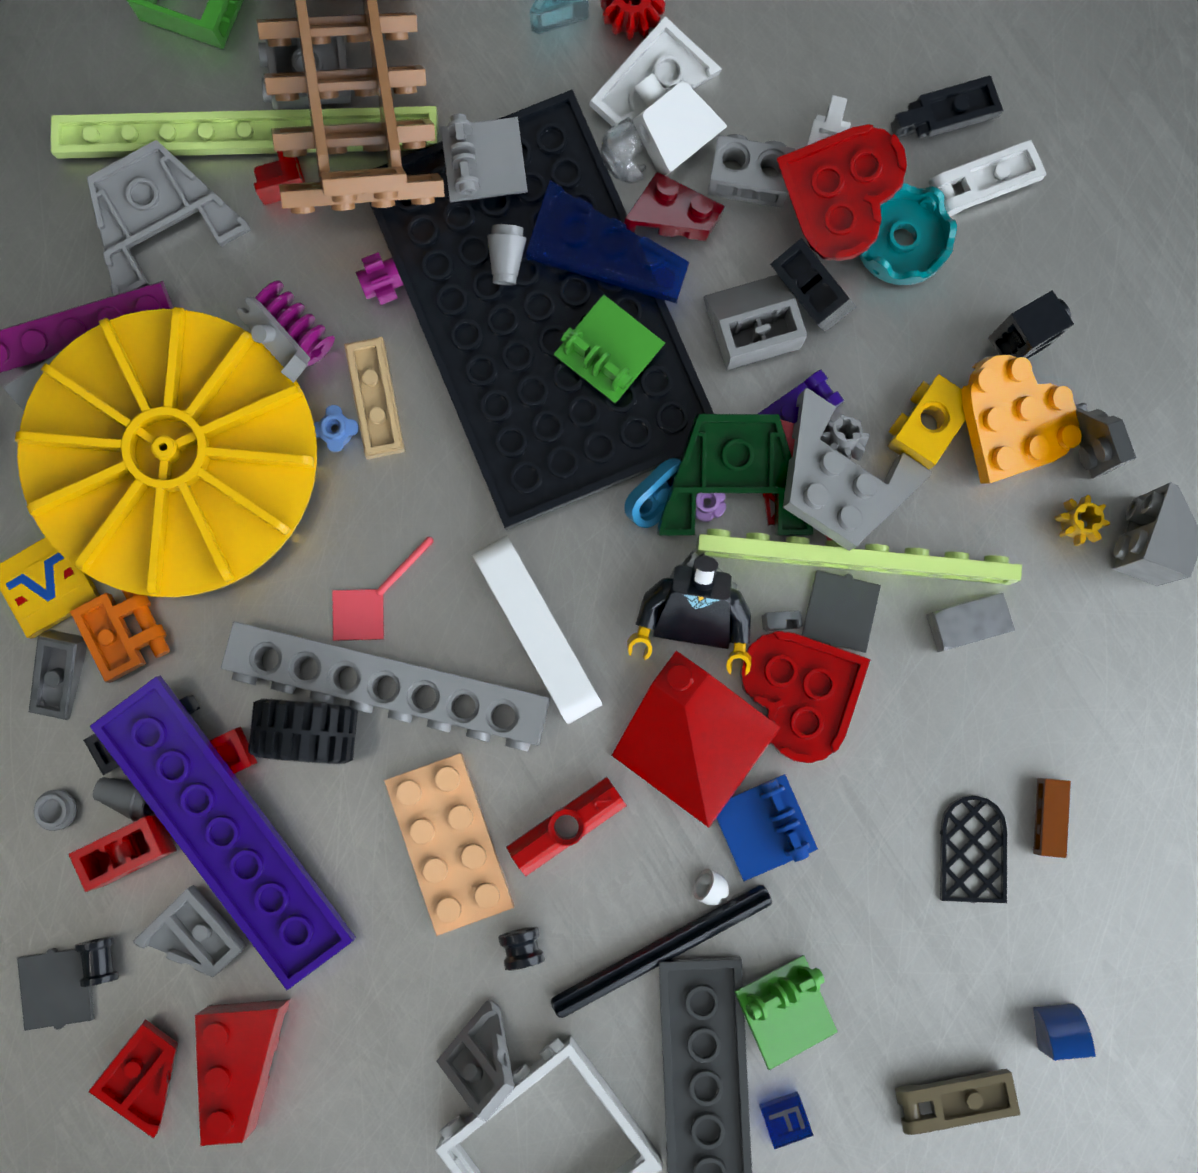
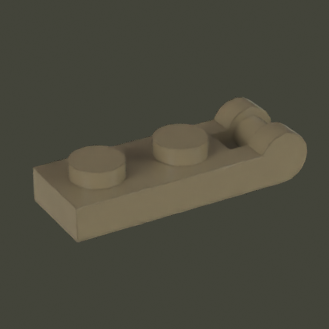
M1007 1068L922 1085H904L895 1089L897 1103L902 1105L904 1117L901 1118L903 1133L907 1135L928 1133L1021 1115L1012 1072ZM930 1101L932 1113L921 1114L918 1103Z

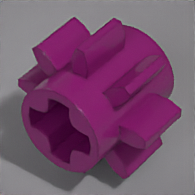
M379 252L362 258L364 269L357 271L356 275L367 300L377 296L380 304L383 305L397 299L395 289L403 286V282L393 258L382 261Z

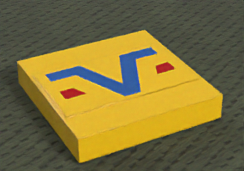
M46 537L0 563V591L24 634L30 639L37 637L71 617L70 611L100 596L90 576L67 561L51 545Z

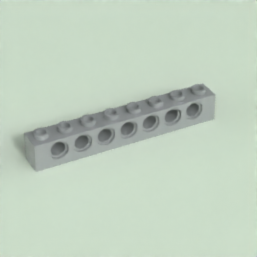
M234 621L221 669L233 672L232 680L256 685L257 678L272 681L270 689L295 694L296 687L310 690V699L333 704L335 697L350 700L349 706L359 711L372 713L374 706L389 709L388 718L411 723L412 717L418 716L428 719L427 727L450 732L452 725L467 728L466 737L489 742L492 734L507 738L505 746L529 751L530 744L537 746L540 744L550 703L549 697ZM275 649L278 654V663L273 669L267 671L262 664L263 655L266 651ZM313 658L318 666L317 673L312 679L305 680L301 675V665L305 660ZM352 667L357 674V681L352 688L345 690L339 683V675L345 668ZM390 676L396 682V692L391 698L383 699L377 691L378 683L381 679ZM424 686L432 687L436 694L434 704L427 709H422L416 702V694ZM469 695L475 702V711L470 717L463 719L456 714L454 706L459 697ZM506 704L513 708L515 719L509 727L500 728L493 720V713L498 706Z

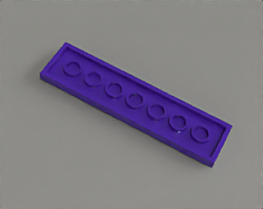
M162 676L153 678L90 725V728L286 990H289L354 941L356 936Z

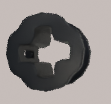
M114 937L94 939L75 945V951L81 954L83 978L79 980L80 987L99 985L119 979V972L113 969L111 945L114 944Z

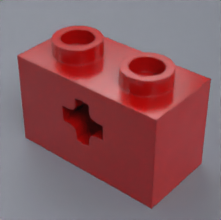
M152 815L143 817L68 855L84 891L88 892L127 876L176 852L177 849L169 832L158 817Z

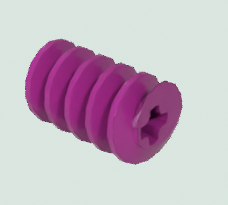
M280 280L274 281L263 288L255 299L262 303L310 357V361L307 363V367H310L325 357L333 346L335 338L334 336H329L321 340L326 328L321 324L311 329L316 319L315 316L310 313L300 318L305 306L301 302L290 306L295 296L291 291L281 294L284 287L283 283Z

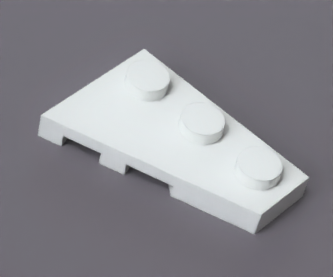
M665 16L590 100L589 106L616 131H619L632 124L633 119L648 108L634 87L653 73L664 90L668 92L682 80L694 89L719 75L722 68Z

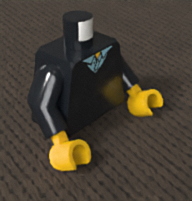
M699 556L694 560L693 567L683 565L674 567L670 578H662L644 594L635 624L639 626L638 631L627 640L630 656L633 645L637 642H643L647 645L644 649L643 658L646 660L650 657L652 645L649 633L650 630H654L653 637L729 649L730 643H734L733 651L728 655L727 671L731 674L732 661L736 658H741L746 662L745 675L749 673L751 656L746 652V644H750L751 611L741 592L732 588V576L725 572H719L718 562L714 558Z

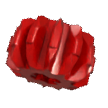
M600 0L605 25H612V32L615 36L622 31H626L629 41L633 38L635 32L646 38L649 28L654 29L660 23V16L665 12L664 0Z

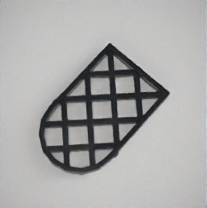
M975 795L960 797L948 806L941 822L940 900L971 903H1007L1008 833L1005 816L1000 808L987 798ZM978 800L980 802L973 807L968 801ZM963 803L970 812L959 821L951 812L956 806ZM985 804L992 807L996 813L989 822L978 813ZM973 816L984 825L974 836L964 827ZM948 818H950L955 826L947 833ZM998 820L1001 827V836L992 827ZM959 830L970 839L960 850L949 840ZM987 831L998 840L988 851L978 841ZM973 844L984 854L974 865L964 855ZM948 845L956 854L946 863V849ZM1000 847L1001 864L992 856ZM959 858L970 868L960 879L950 869ZM987 859L998 869L988 880L978 870ZM946 873L955 881L947 891ZM973 873L984 883L974 893L964 884ZM1000 875L1001 893L992 885ZM959 887H961V889L969 897H956L951 895ZM989 888L997 898L979 896Z

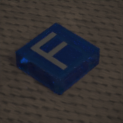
M798 1091L759 1105L774 1150L814 1136Z

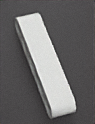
M506 535L472 554L567 725L602 706V702L508 536Z

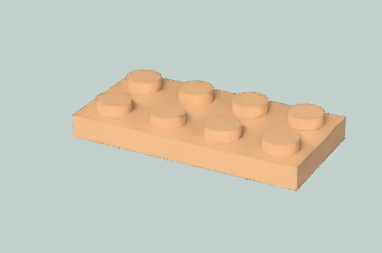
M462 753L384 780L436 936L515 907Z

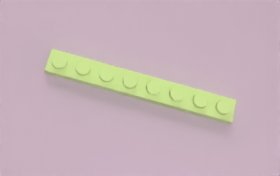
M707 529L706 535L699 534L696 543V553L698 555L704 553L709 557L1003 585L1019 582L1022 576L1021 564L1009 563V557L997 555L984 556V561L969 560V554L964 552H945L944 557L929 556V550L923 548H906L905 553L889 552V546L881 544H866L865 550L851 549L849 551L833 540H828L825 546L811 545L809 538L797 536L786 537V542L770 541V535L764 533H747L746 538L730 537L731 532L723 529Z

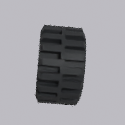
M260 699L253 702L248 753L265 759L345 764L352 761L354 756L358 710L346 705Z

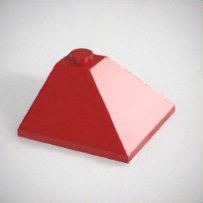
M675 651L652 682L611 756L709 828L781 728L711 674L678 651Z

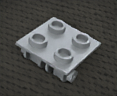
M459 113L450 117L451 122L447 126L441 127L450 202L528 192L518 117L471 123L466 119L465 114Z

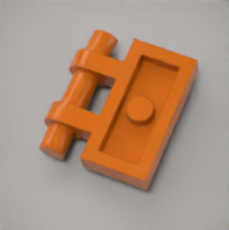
M122 590L126 600L116 604L112 594L104 593L70 611L105 682L111 683L144 666L146 662L140 649L146 646H150L155 658L162 657L170 652L164 639L167 637V634L162 624L157 625L149 609L151 602L148 596ZM131 614H134L142 632L132 636L124 618Z

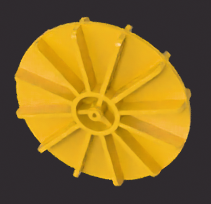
M174 307L173 309L135 312L111 320L107 317L99 320L100 325L88 330L72 341L49 365L44 363L40 369L43 373L35 384L26 403L20 430L15 432V441L18 442L19 478L27 502L26 507L30 515L33 516L41 532L51 545L67 561L97 581L119 590L152 597L193 596L215 591L250 575L273 557L292 536L303 517L314 487L317 470L316 431L310 408L297 381L293 383L281 373L284 367L262 343H257L252 339L250 332L218 317L184 310L182 307Z

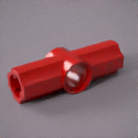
M605 777L567 805L556 810L554 814L513 841L506 848L517 867L526 877L569 846L576 844L582 837L627 807V805L608 777ZM570 815L577 820L579 829L575 835L563 837L557 832L555 822L560 816Z

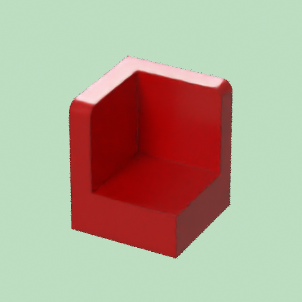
M277 151L278 161L254 168L257 181L254 183V188L264 206L281 201L279 184L306 183L298 157H284L283 151Z

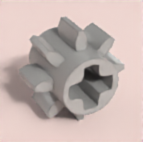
M841 414L840 418L834 423L829 420L820 440L848 459L854 458L860 461L870 435L863 433L860 420L845 417L844 414Z

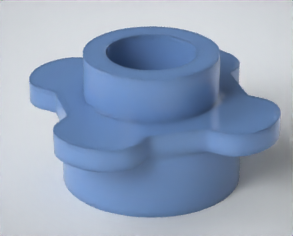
M337 405L327 407L326 415L320 421L314 422L316 438H322L327 443L328 449L332 452L341 451L352 436L357 434L359 429L357 422L346 418L342 414V409ZM334 425L338 426V430L336 432L331 431V428Z

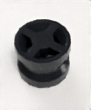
M538 927L522 928L504 933L498 937L500 946L504 947L506 951V958L504 960L505 970L523 969L545 961L544 952L538 948L537 939L540 936Z

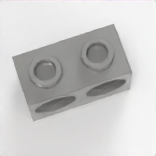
M738 134L718 135L707 195L783 208L788 191L779 169L777 158L795 151V148L786 147L785 144L778 141H767L765 143L750 141L745 136ZM729 160L736 161L741 165V168L736 170L729 169L724 165V162ZM772 167L779 172V175L768 176L762 169Z

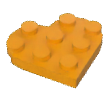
M996 355L986 357L973 365L972 368L975 370L970 375L968 385L962 388V405L981 484H990L1054 462L1066 455L1071 448H1075L1080 444L1082 434L1075 411L1077 408L1070 388L1067 386H1056L1051 383L1037 384L1032 372V365L1025 357L1017 358L1012 355Z

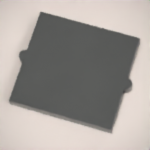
M816 570L801 636L829 644L836 648L842 647L866 653L881 585L853 579L851 574L840 576Z
M51 948L47 950V953L17 958L24 1031L52 1026L59 1030L65 1024L92 1021L94 1019L91 986L80 987L79 980L83 978L80 952L75 951V949L58 951L56 948Z

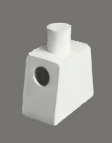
M652 73L634 87L648 108L633 119V124L656 171L663 175L673 171L727 127L725 122L683 80L666 92Z

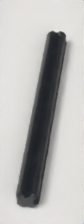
M759 885L552 997L551 1005L554 1012L559 1018H564L659 966V962L673 959L769 907L772 904V898L764 885Z

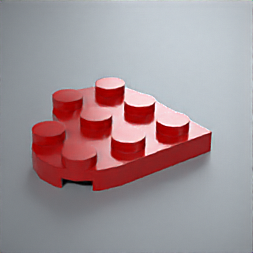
M871 124L849 128L777 158V163L802 234L810 248L824 260L842 261L853 259L869 249L878 238L882 220L880 205L893 198L902 188L907 169L905 149L895 134L891 135L885 129L875 128Z
M776 631L760 636L749 645L746 651L751 656L750 671L745 675L746 662L742 659L740 677L743 691L749 695L753 702L767 709L766 717L781 728L770 744L775 747L778 753L792 761L814 763L826 759L830 754L835 753L846 737L871 659L796 633Z

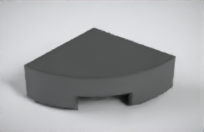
M782 611L765 613L762 616L763 630L766 632L800 629L803 626L801 612Z

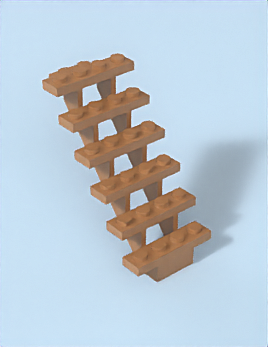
M294 0L296 18L256 19L259 40L267 39L268 46L292 45L291 38H300L303 71L264 73L267 95H275L276 101L299 100V93H308L311 126L271 128L274 151H283L284 157H301L307 155V149H316L319 182L279 184L282 209L290 208L293 214H307L314 212L315 206L331 205V209L334 211H347L355 209V203L371 202L372 207L387 208L395 206V200L411 199V204L426 205L434 203L435 197H445L444 182L438 173L406 175L401 163L399 143H402V148L420 149L426 147V141H436L434 123L430 119L396 121L391 88L394 89V94L417 93V86H427L425 68L421 65L387 67L383 43V33H385V40L409 39L408 32H418L416 14L413 12L379 14L377 0H363L364 14L308 17L306 0ZM346 35L347 42L370 41L371 68L316 71L312 45L331 43V36ZM354 90L355 96L359 97L378 95L381 122L324 125L320 99L338 98L339 91ZM348 146H363V151L367 152L387 150L388 168L330 172L328 154L346 153Z

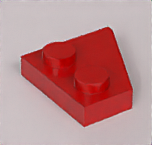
M145 1019L88 1092L147 1135L154 1138L161 1126L179 1043Z

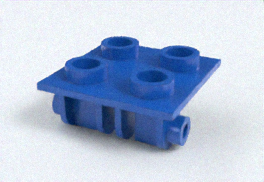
M785 774L731 797L717 816V821L743 881H747L790 861L798 862L809 857V853L818 850Z

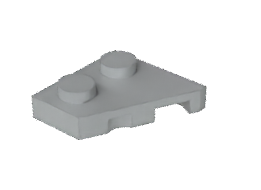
M194 885L187 888L133 940L136 946L143 949L147 946L167 953V959L179 964H190L196 971L211 977L220 973L248 946Z

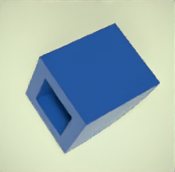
M1064 1004L1033 1007L1038 1050L1054 1061L1096 1057L1089 1025L1083 1012L1077 1005Z

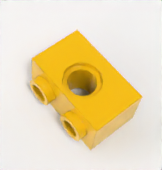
M940 374L930 384L924 380L910 398V401L915 404L908 416L901 413L888 431L894 436L887 445L889 449L898 455L905 453L929 470L936 465L966 420L962 405V389ZM921 414L933 416L936 420L937 428L934 430L926 428L921 422Z

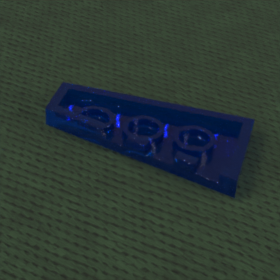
M551 180L549 181L526 251L527 259L677 304L689 266L687 260L646 236L642 238L627 229V225L614 217L612 219L593 209V205L579 197L578 199L562 191L561 186Z

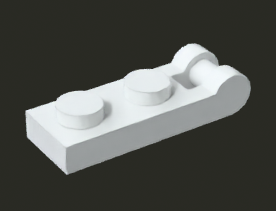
M1031 139L940 173L930 179L929 185L943 192L945 209L951 217L966 208L1041 181L1047 173ZM961 183L965 193L956 196L952 186Z

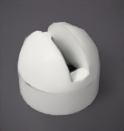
M709 869L701 872L694 884V898L707 905H718L729 894V885L726 879Z

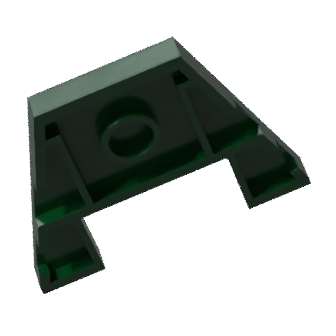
M696 414L657 527V535H695L697 493H775L774 534L813 535L812 526L783 508L788 464L792 457L779 414Z

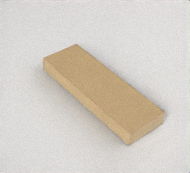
M383 337L344 344L365 457L368 460L406 452Z

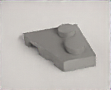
M489 999L436 1061L475 1116L486 1122L514 1089L501 1008Z

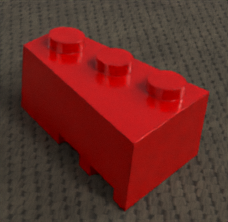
M290 999L209 1005L195 1015L200 1146L243 1143L256 1129L270 1077L268 1076L274 1053L277 1051L280 1040L279 1034Z

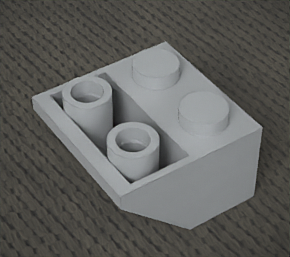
M778 274L704 296V302L726 371L801 349L807 337L796 298Z
M1170 482L1133 499L1126 513V520H1129L1125 535L1122 534L1119 537L1113 550V556L1117 557L1113 570L1155 586L1191 577L1198 558V525L1179 486Z

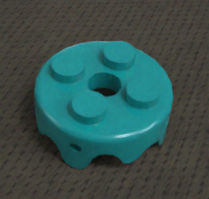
M903 183L902 188L893 198L880 205L882 220L878 238L867 251L859 255L865 268L875 277L895 285H912L927 280L942 268L953 252L957 223L947 213L944 205L945 197L940 189L933 186L916 188ZM899 229L909 231L913 236V244L909 246L898 244L894 239V232Z

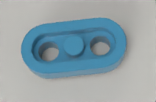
M671 458L661 463L628 495L624 506L625 514L639 527L649 528L660 521L680 459Z

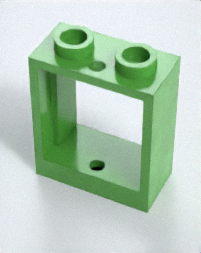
M127 0L140 21L224 49L244 0H209L201 20L156 5L158 0Z

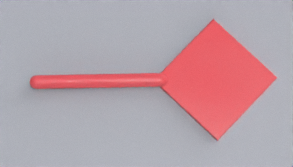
M427 537L378 589L332 590L333 641L384 639L383 594L433 543L432 537Z

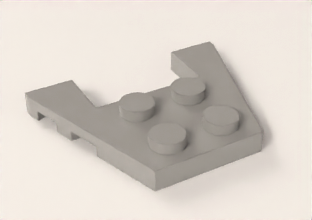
M157 140L87 177L96 222L103 241L105 263L110 273L112 283L110 286L113 296L150 285L131 254L130 248L198 211L202 214L220 246L251 231L246 221L237 215Z
M805 388L797 398L796 407H799L798 420L793 426L792 438L795 439L793 457L789 460L783 508L850 551L857 547L931 476L932 471L905 453H902L895 458L885 481H881L820 440L836 407L810 389Z

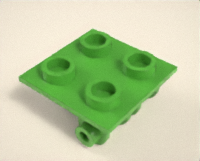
M603 294L574 330L569 328L561 338L563 343L554 353V356L616 404L664 346L665 342Z
M805 955L734 991L768 1070L775 1068L838 1032L820 992V985L825 982L824 976L817 967L814 969L809 967Z

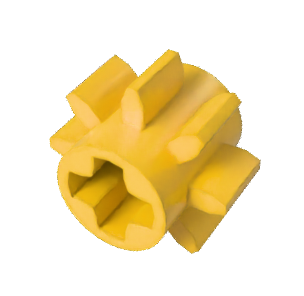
M1090 495L1082 497L1079 500V504L1072 498L1063 503L1067 512L1055 516V520L1061 522L1062 531L1059 534L1060 537L1067 535L1074 538V546L1084 544L1086 537L1092 543L1102 539L1098 530L1110 525V521L1104 519L1103 510L1106 507L1105 504L1098 506L1091 503ZM1081 514V520L1077 519V515Z

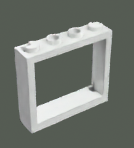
M571 1035L562 1042L558 1037L555 1038L539 1052L542 1057L531 1067L524 1063L512 1072L514 1089L489 1118L491 1119L566 1058H569L638 1151L637 1154L613 1173H658L663 1169L661 1155ZM471 1113L464 1120L457 1116L440 1130L442 1137L435 1151L451 1173H481L460 1145V1142L486 1123V1121L477 1118L474 1113Z

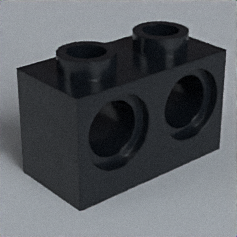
M802 238L770 264L823 331L829 330L856 308L855 304Z
M1051 290L1010 314L988 338L999 355H1012L1017 358L1025 357L1029 359L1048 348L1071 328L1074 323L1071 320V312L1068 305L1062 299H1058L1054 291Z

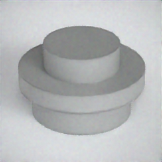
M50 790L43 793L37 799L34 806V817L37 823L49 831L62 830L68 827L76 816L75 800L69 793L62 790Z

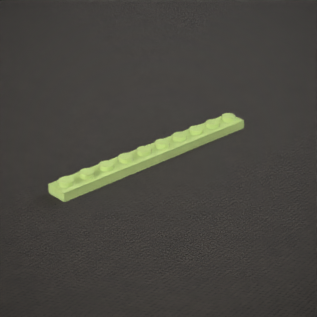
M436 106L394 107L396 121L430 119L434 123L436 141H426V147L439 143L438 110ZM379 107L322 109L324 125L381 122ZM310 110L51 115V153L57 159L125 157L157 140L173 156L277 153V151H274L271 128L311 126ZM399 143V145H400V150H421V149H424V148H420V149H404V148H402V143ZM348 146L347 152L363 151V146ZM307 149V153L316 152V149Z

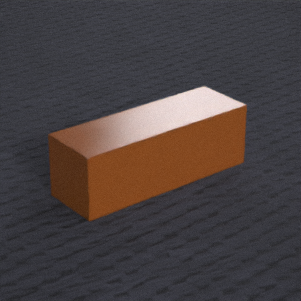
M1037 778L1033 854L1067 858L1071 781Z

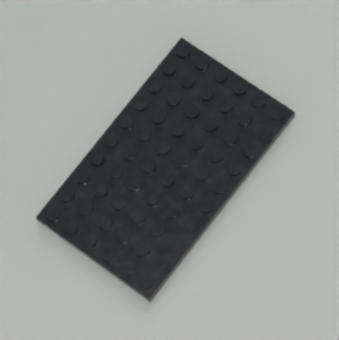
M573 89L499 118L518 117L527 193L450 202L443 142L441 141L401 157V163L406 175L438 173L444 182L445 197H435L434 203L426 205L411 204V199L395 200V206L372 207L505 530L656 469L668 459H680L696 414H714L635 232L622 229L627 213ZM388 163L376 168H388ZM509 224L523 228V237L527 238L516 285H498L493 283L487 235L491 234L492 225ZM603 294L665 342L664 346L616 404L554 356V353L563 343L561 338L569 328L574 330Z

